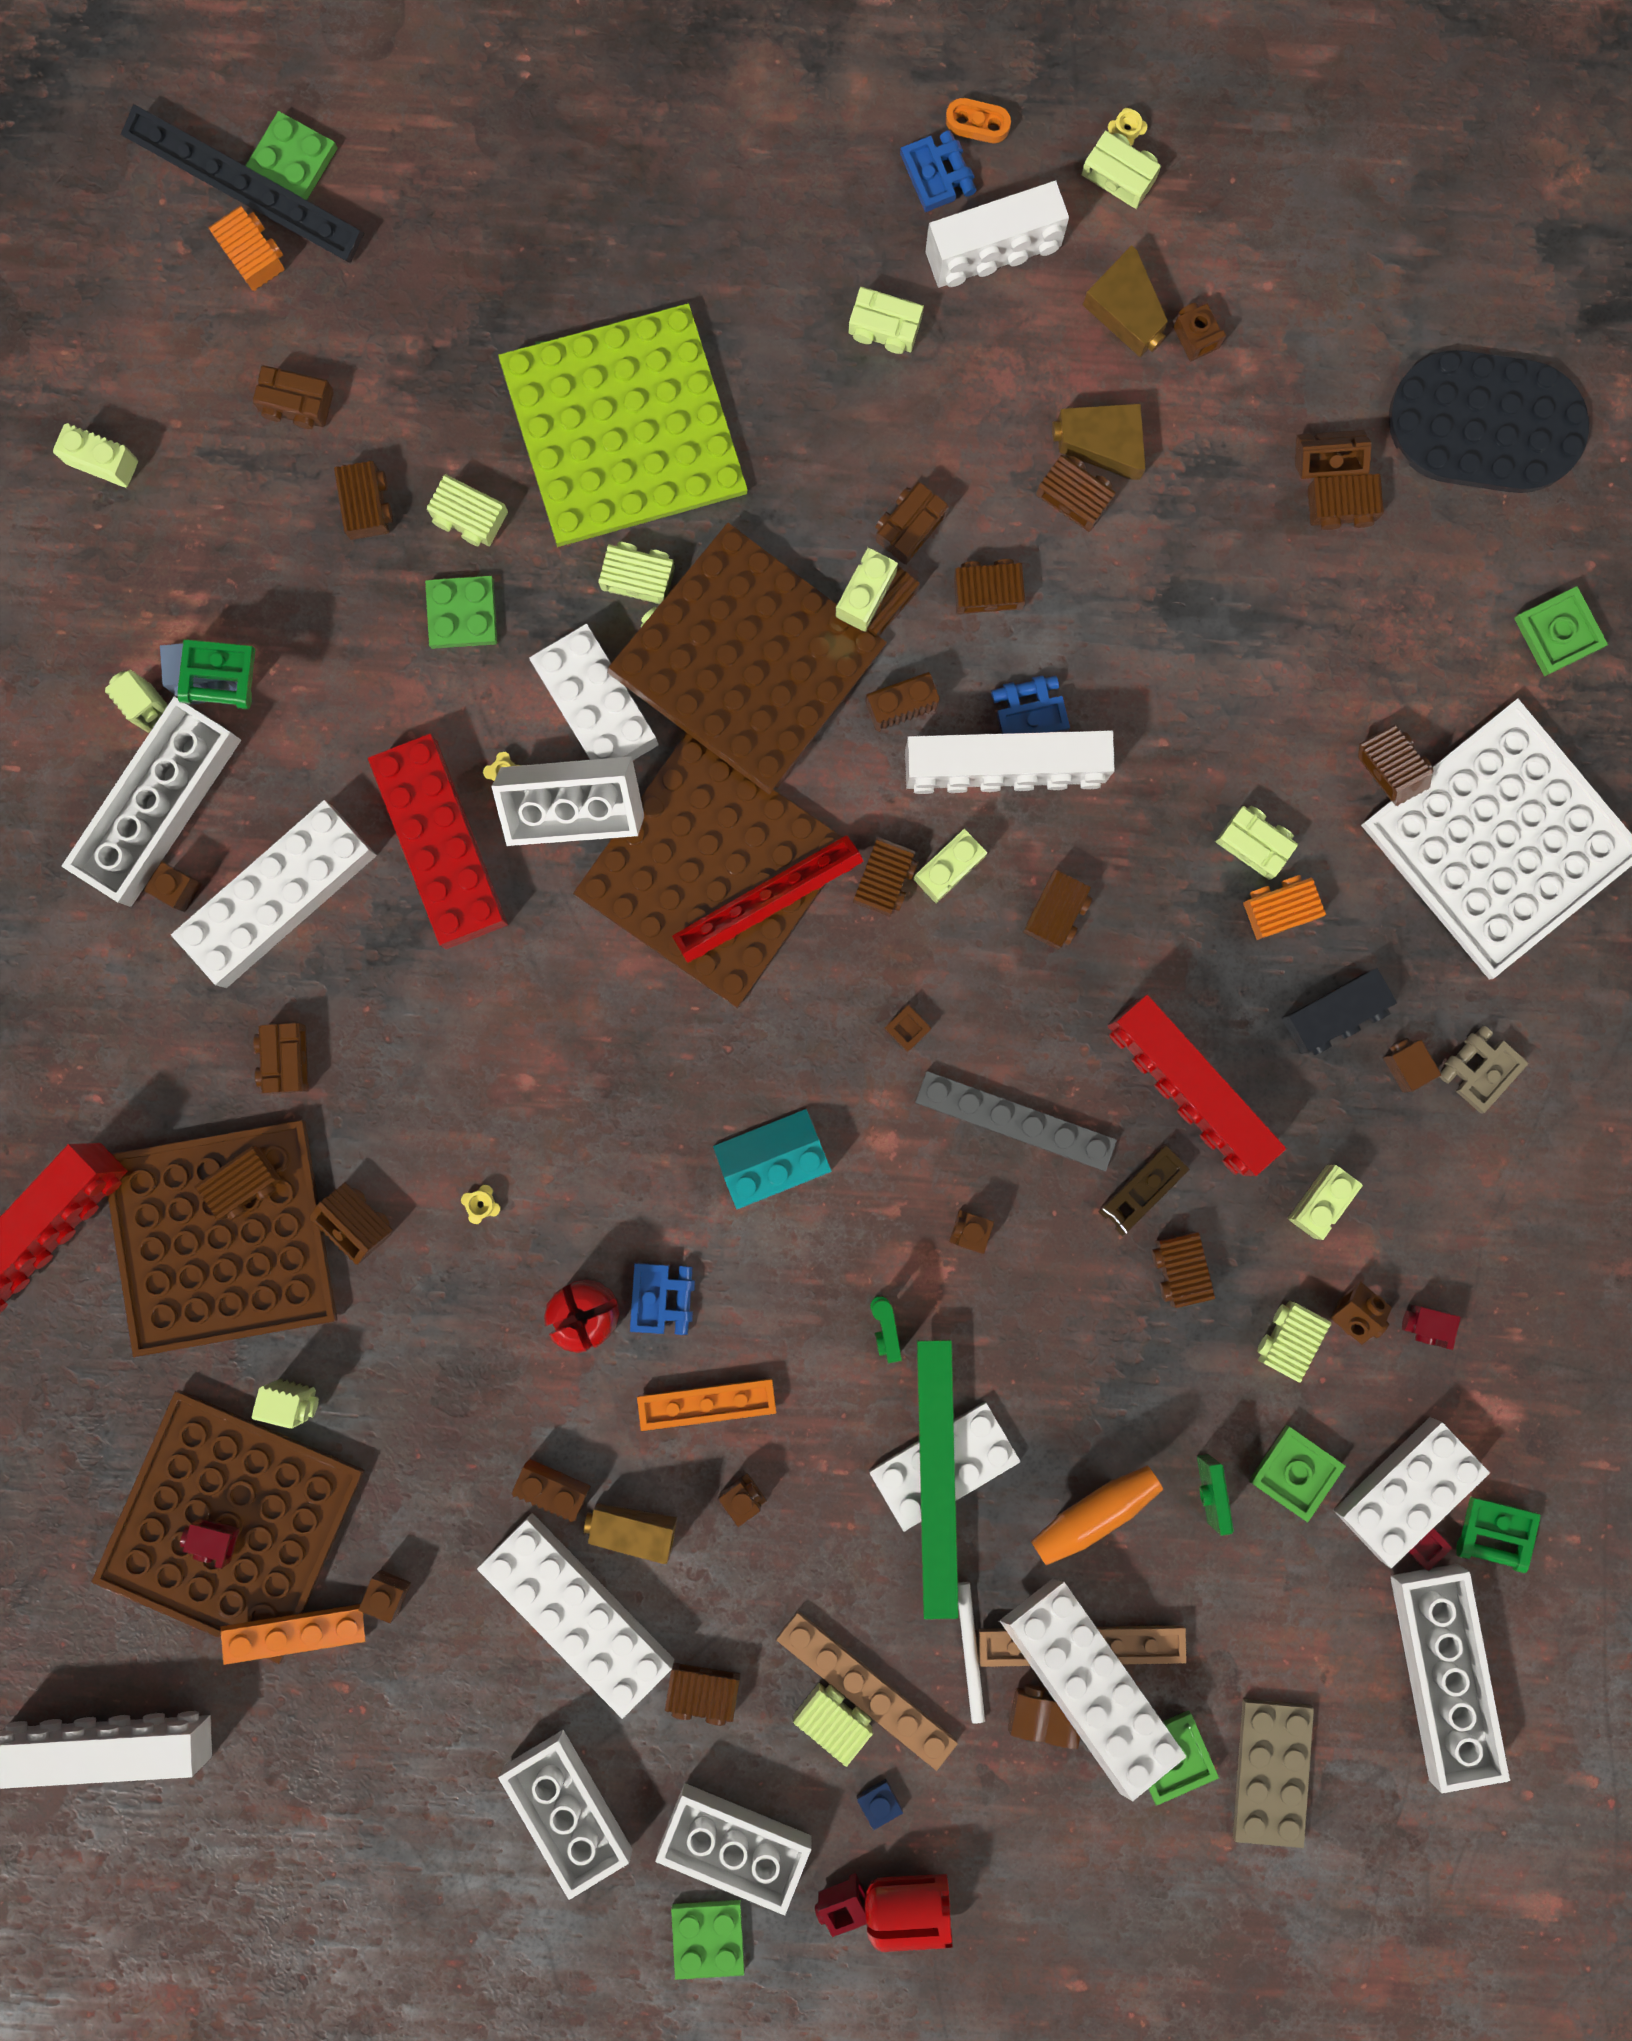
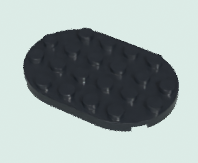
M1452 350L1433 354L1423 359L1404 376L1397 386L1390 403L1389 428L1396 449L1399 448L1404 456L1411 462L1409 465L1414 470L1430 479L1491 490L1528 493L1551 486L1564 477L1577 464L1587 444L1589 416L1584 399L1577 387L1563 373L1547 364L1505 356Z

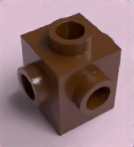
M1360 1281L1339 1298L1330 1319L1362 1345L1372 1337L1379 1338L1389 1326L1387 1319L1392 1307Z

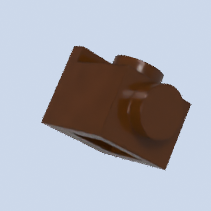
M1196 302L1191 303L1179 311L1180 316L1177 317L1173 328L1190 362L1221 347L1226 334L1224 330H1220L1208 303L1200 307ZM1200 322L1202 328L1196 327L1195 324Z
M959 1210L949 1242L984 1254L994 1221Z
M748 1473L721 1491L718 1500L737 1527H740L759 1513L761 1505L767 1502V1499Z

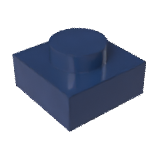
M887 1779L856 1795L857 1801L873 1830L903 1814V1808Z

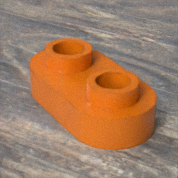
M959 98L952 101L947 108L946 125L957 136L988 143H999L1009 134L1011 117L1008 111L1001 106ZM963 117L967 122L959 123L956 119ZM996 125L999 129L996 131H992L988 128V126Z

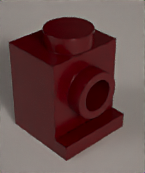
M1411 1304L1410 1311H1406L1404 1314L1402 1330L1415 1333V1341L1434 1346L1436 1344V1346L1453 1350L1461 1317Z
M200 1518L191 1523L190 1526L185 1527L181 1536L180 1547L184 1548L183 1552L193 1554L192 1558L194 1560L206 1563L216 1560L215 1567L222 1569L232 1560L240 1528Z
M856 1873L849 1875L848 1881L818 1892V1903L815 1904V1913L819 1923L826 1925L832 1937L867 1925L865 1915L866 1891Z

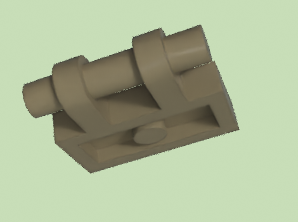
M1484 1025L1476 1034L1471 1033L1464 1041L1466 1045L1456 1056H1450L1444 1063L1446 1067L1442 1070L1441 1076H1439L1447 1084L1456 1075L1463 1079V1083L1455 1091L1479 1113H1485L1529 1064L1505 1041H1499L1494 1048L1490 1047L1486 1042L1493 1035V1032ZM1478 1053L1484 1059L1472 1071L1466 1064Z

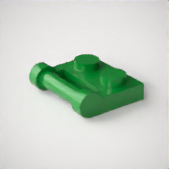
M183 640L177 693L179 703L191 704L193 701L234 704L237 708L250 709L256 649L253 646ZM194 678L237 681V691L194 687L193 681Z
M877 1296L872 1299L870 1308L874 1318L880 1321L881 1331L875 1332L879 1356L886 1355L888 1363L902 1361L892 1306L886 1297Z
M1470 1496L1462 1534L1456 1546V1555L1465 1559L1475 1557L1511 1566L1514 1571L1526 1573L1530 1566L1541 1515L1536 1512ZM1478 1534L1518 1544V1550L1515 1553L1476 1544V1536Z

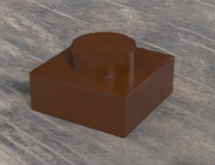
M908 1005L884 1029L908 1053L932 1028Z

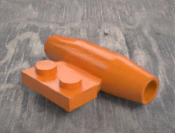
M1148 1465L1117 1479H1112L1058 1514L1047 1527L1031 1540V1543L1047 1566L1086 1549L1131 1520L1163 1490V1487Z

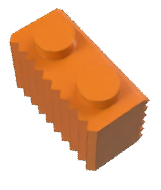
M240 205L208 227L252 291H256L258 287H262L268 280H272L274 276H278L280 272L284 271L285 268L279 258L284 256L272 238L266 241L262 236L261 232L265 228L254 212L247 215Z
M1301 875L1282 881L1283 888L1272 892L1269 886L1250 892L1252 899L1243 902L1256 940L1311 922L1326 915L1313 878L1302 881Z

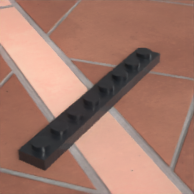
M133 104L120 135L349 263L352 262L365 234L364 232Z

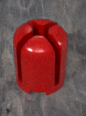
M590 1279L574 1281L555 1292L547 1303L544 1315L545 1326L553 1324L555 1328L548 1335L556 1345L566 1351L581 1353L587 1352L592 1346L596 1348L611 1336L617 1326L620 1315L618 1300L611 1289L605 1287L600 1282ZM594 1308L595 1315L588 1317L587 1323H585L584 1319L577 1318L576 1313L580 1311L578 1309L585 1312Z
M947 1874L883 1877L870 1882L865 1894L867 1936L876 1950L892 1952L953 1948Z

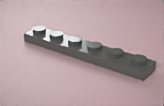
M928 1071L925 1073L915 1101L916 1104L1102 1171L1107 1170L1117 1139Z

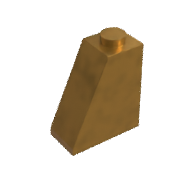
M1131 245L1087 291L1083 306L1134 353L1141 357L1148 349L1153 352L1166 337L1163 331L1168 321L1138 251Z
M1140 404L1061 409L1057 421H1053L1052 436L1054 442L1059 441V453L1073 456L1083 462L1132 480L1141 479L1145 471Z
M597 1504L593 1513L587 1512L584 1533L589 1534L588 1544L649 1561L667 1564L672 1551L677 1517Z

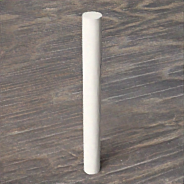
M969 1582L958 1583V1605L972 1723L985 1722L971 1589Z

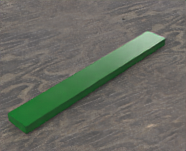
M917 1340L923 1618L958 1619L952 1340Z

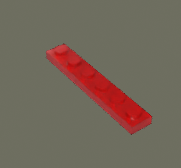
M846 835L677 932L672 937L686 962L689 963L705 955L720 944L733 939L736 935L753 925L762 922L765 918L784 907L790 906L810 892L821 888L824 884L843 873L849 872L864 861L860 852Z

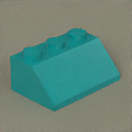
M807 1109L713 1146L736 1210L832 1172Z

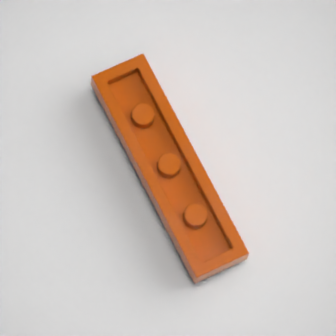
M772 1378L637 1396L641 1431L776 1414Z
M361 1604L220 1626L223 1664L365 1642L363 1612L358 1611Z

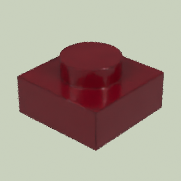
M1433 1528L1408 1553L1429 1572L1453 1548Z

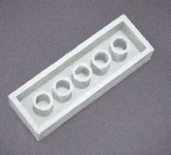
M173 697L62 864V867L116 902L132 907L241 742V739L189 705L179 703L178 698Z
M1113 731L908 736L905 748L906 789H914L916 794L933 793L934 788H947L949 793L967 792V787H981L982 792H996L1001 790V786H1014L1015 791L1034 790V785H1047L1048 790L1067 789V784H1081V789H1097L1101 787V783H1106L1114 772Z
M323 800L175 930L171 936L215 985L227 988L377 855L331 804Z
M533 1513L477 1568L622 1719L672 1670L674 1658Z
M1458 1564L1432 1568L1429 1572L1419 1570L1391 1575L1429 1781L1441 1793L1510 1781L1470 1572Z
M1051 1579L1000 1620V1623L1121 1795L1134 1801L1187 1757L1065 1582Z
M188 1711L172 1718H165L163 1713L145 1715L143 1719L130 1720L129 1715L111 1717L109 1721L96 1722V1718L86 1717L77 1719L71 1724H62L60 1719L46 1720L37 1726H27L26 1721L8 1723L0 1731V1789L193 1777L212 1758L211 1715L199 1716L198 1711Z

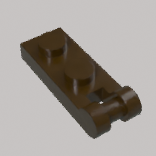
M1165 1145L1098 1212L1105 1219L1109 1218L1116 1225L1115 1230L1123 1236L1190 1169ZM1124 1202L1133 1209L1127 1216L1118 1209Z

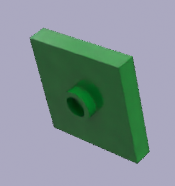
M1209 1454L1198 1455L1197 1462L1201 1480L1199 1493L1203 1507L1205 1506L1207 1523L1220 1536L1233 1534L1234 1529L1223 1465Z

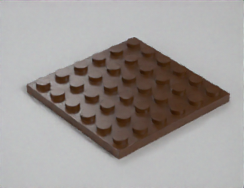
M727 523L610 664L607 673L770 795L881 653L887 642L880 636L875 637L868 630L866 632L837 618L836 603L730 523Z
M686 733L641 797L644 819L638 836L612 838L573 894L738 1009L823 886L689 963L686 962L672 935L842 837L775 790L769 795Z
M301 1120L112 1154L128 1171L120 1179L122 1182L120 1187L108 1196L133 1357L338 1320L324 1233L310 1219L312 1212L319 1202L305 1121ZM251 1146H259L282 1179L274 1185L277 1190L262 1201H259L257 1198L253 1199L246 1205L249 1210L235 1220L231 1221L229 1218L218 1220L195 1188V1185Z
M177 1390L173 1394L91 1583L220 1639V1626L302 1614L365 1470L181 1390ZM201 1518L240 1528L231 1562L220 1569L215 1567L216 1560H213L211 1563L200 1562L192 1558L193 1554L183 1552L184 1548L180 1547V1540L186 1526H190L191 1523ZM285 1655L269 1657L266 1659L279 1664L282 1662Z

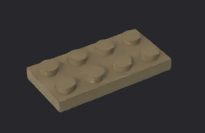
M1243 1699L1233 1839L1235 1842L1304 1848L1314 1708L1311 1705Z

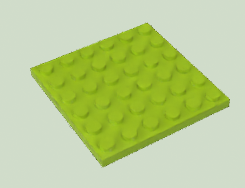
M689 303L498 355L557 547L747 494V486Z

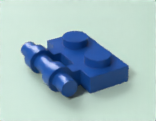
M950 130L940 135L943 144L936 147L932 137L929 136L901 147L900 155L925 212L955 201L956 193L953 187H961L965 197L971 196L977 191L973 183L975 177L971 167H966L961 155L963 153L962 146L958 140L954 139ZM942 161H950L954 171L947 174Z
M1041 675L1032 677L1030 682L1017 685L1014 682L1003 684V688L991 690L994 703L1007 701L1009 707L998 710L996 713L1001 734L1069 731L1070 725L1063 696L1049 699L1048 695L1049 690L1059 688L1057 676L1044 678ZM1036 695L1037 702L1020 705L1019 697Z
M635 1263L630 1332L664 1334L666 1320L675 1321V1334L688 1335L689 1322H692L693 1311L690 1310L691 1291L695 1290V1280H692L693 1267L679 1266L678 1279H668L669 1265ZM668 1290H678L676 1310L666 1309Z

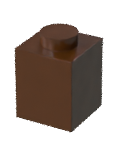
M161 862L144 891L172 908L186 912L202 883L178 869Z
M1405 1038L1390 1046L1389 1048L1392 1053L1383 1057L1402 1092H1412L1441 1076L1422 1040L1410 1042L1408 1038Z
M379 1570L371 1578L358 1611L391 1623L399 1615L411 1582Z

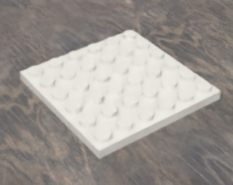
M1519 699L1509 704L1433 766L1434 772L1432 774L1431 787L1428 790H1424L1422 794L1419 793L1416 797H1412L1399 806H1395L1390 801L1361 825L1489 980L1498 976L1632 866V834Z

